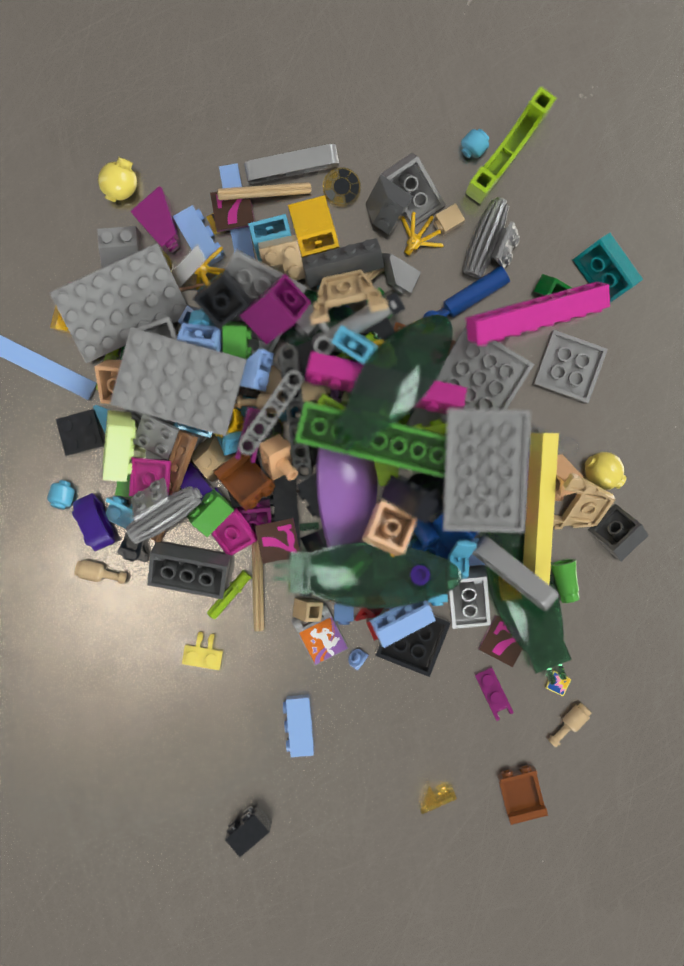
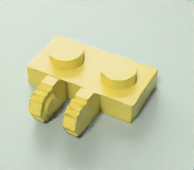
M198 632L196 646L185 645L182 664L220 670L223 650L213 649L215 634H210L208 648L201 647L203 632Z

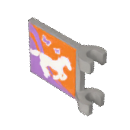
M326 602L323 603L321 622H311L303 626L300 619L292 618V624L298 632L314 665L349 649Z

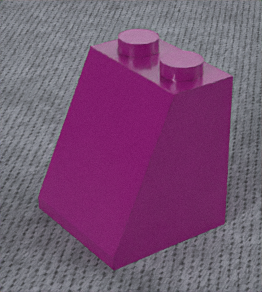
M159 185L130 212L165 253L168 254L169 252H175L179 248L181 239L168 197Z
M284 273L253 300L239 316L267 345L297 323L311 302Z

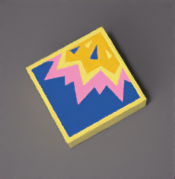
M553 670L545 688L564 696L571 678Z

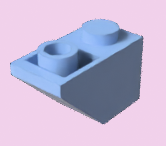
M258 349L246 361L240 386L266 392L274 353Z

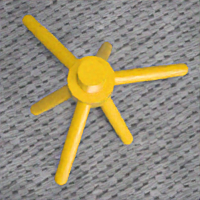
M412 212L411 230L405 217L402 216L401 220L409 236L407 240L408 246L404 250L407 255H411L413 250L418 249L419 246L444 247V244L425 242L440 234L441 230L421 238L434 219V216H430L418 234L414 233L415 212Z
M219 247L194 272L197 275L196 284H200L201 279L205 285L209 283L206 277L207 272L218 275L225 270L207 265L223 250L222 247Z

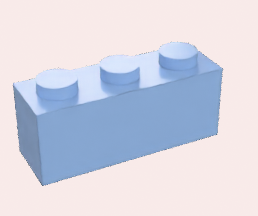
M191 205L173 216L191 250L198 244L205 259H207L221 247L218 242H213L211 237L214 234L209 225L204 226L202 220L205 218L200 209L195 210L194 206ZM222 250L207 265L210 267L222 260L221 253L224 251Z
M421 593L370 620V623L383 648L436 620L430 605Z
M309 694L287 696L286 702H283V714L287 713V721H284L285 733H289V740H286V750L290 752L291 757L314 756Z

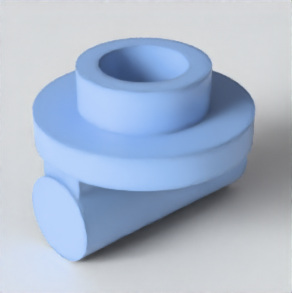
M361 649L353 650L348 658L349 665L359 670L369 654Z

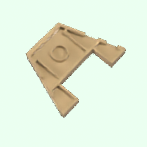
M362 270L332 275L322 279L318 291V299L314 303V311L310 315L312 325L328 322L327 308L339 307L343 304L358 303L368 299L370 311L376 312L388 309V303L385 298L381 297L378 289L373 287L372 282Z
M571 473L563 486L565 491L576 492L577 495L562 516L554 515L553 527L557 530L570 525L573 528L597 526L614 503V495L577 474Z

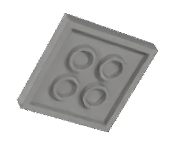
M552 330L533 384L578 401L589 403L608 349L557 330Z

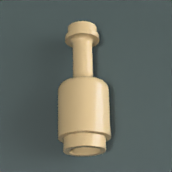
M259 394L257 399L243 398L242 395H239L236 398L234 407L241 409L242 406H252L262 410L272 394ZM277 394V399L284 402L285 398ZM268 407L265 410L267 413L277 414L276 409L273 407Z
M78 560L74 575L80 579L100 582L102 578L118 581V584H125L127 573L123 571L120 574L106 571L103 564L88 560Z
M581 702L575 705L563 717L564 726L554 736L550 735L548 741L554 747L560 746L561 743L559 741L569 731L577 732L590 719L589 716L592 712Z

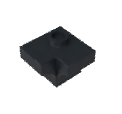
M126 532L117 554L123 556V559L132 562L139 560L147 563L150 560V554L145 548L146 540L135 544Z

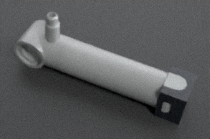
M391 289L381 295L383 299L387 300L388 309L371 312L368 305L331 328L328 327L326 322L319 323L318 326L322 333L315 334L311 343L315 352L329 355L337 347L331 341L341 325L360 334L388 316H395L406 308L397 292ZM321 340L327 341V345L324 348L317 347Z

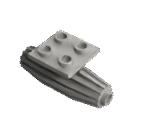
M500 197L492 199L479 219L467 250L463 268L465 274L481 278L493 258L504 270L506 265L511 263L513 257L511 252L513 247H517L520 236H518V230L514 222L510 221L508 228H505L509 205L506 204L507 201Z
M125 409L126 412H131L132 419H135V423L139 425L133 443L168 460L180 429L173 426V421ZM192 433L198 436V440L194 448V450H196L200 445L203 436Z
M162 478L159 481L152 482L145 490L137 492L131 498L134 521L126 527L129 538L135 544L160 534L185 518L201 503L202 494L199 489L190 486L168 496L166 480Z

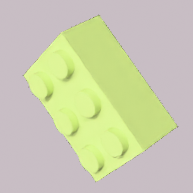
M111 410L107 412L102 463L103 480L127 481V474L131 475V457H133L134 453L133 439H135L136 435L135 419H132L131 412Z

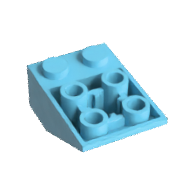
M286 214L248 223L257 259L260 262L262 260L258 243L291 236Z

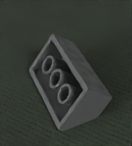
M377 238L302 258L309 288L321 285L323 277L362 270L364 273L384 268L382 252Z
M155 542L150 553L147 586L223 599L231 555Z

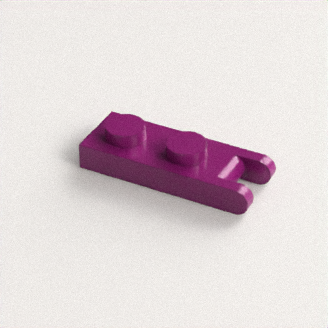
M252 407L247 408L240 440L261 410ZM261 423L256 424L254 431L257 434H262L264 425ZM251 440L243 441V448L245 450L253 449L254 444ZM239 445L235 457L236 459H240L241 457ZM258 448L252 453L251 463H255Z
M492 666L475 673L474 675L496 721L500 720L497 713L506 708L510 715L514 712Z

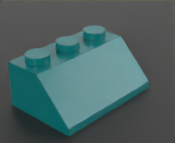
M611 233L606 234L572 259L589 283L598 281L609 284L610 303L643 280Z

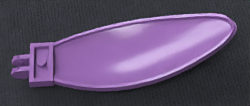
M331 389L330 398L341 403L342 398H338L339 390ZM343 405L353 412L361 414V409ZM318 447L316 479L320 518L330 555L335 563L340 565L353 553L355 554V552L360 548L363 549L366 542L362 541V537L377 500V472L373 460Z

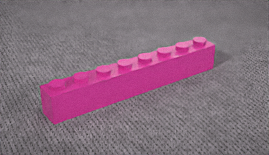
M596 281L466 317L468 341L476 343L477 346H483L492 340L501 341L506 336H519L524 331H536L541 326L549 327L555 325V322H567L573 317H585L590 312H602V309L610 307L609 284Z
M311 352L305 382L312 385H321L333 390L347 391L351 394H360L372 399H381L390 403L403 404L411 408H420L429 412L446 415L448 408H464L467 387L317 352Z

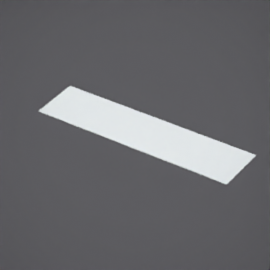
M198 244L171 272L179 288L206 260Z

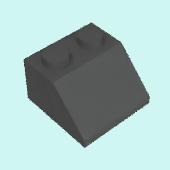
M382 174L367 199L366 206L372 223L389 235L399 223L413 196Z
M617 504L604 515L597 526H593L589 530L620 562L649 536L642 524Z

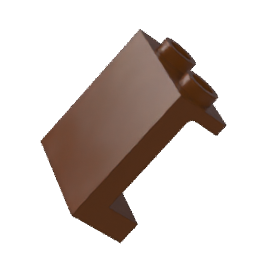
M241 452L240 459H236L235 454L219 467L214 474L242 508L247 511L256 507L261 498L269 496L276 486L256 463H251L250 455H245Z
M524 765L520 767V770H505L500 775H497L507 817L511 825L548 816L537 778V770L534 766Z

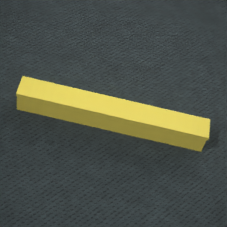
M531 433L523 565L549 585L559 433Z

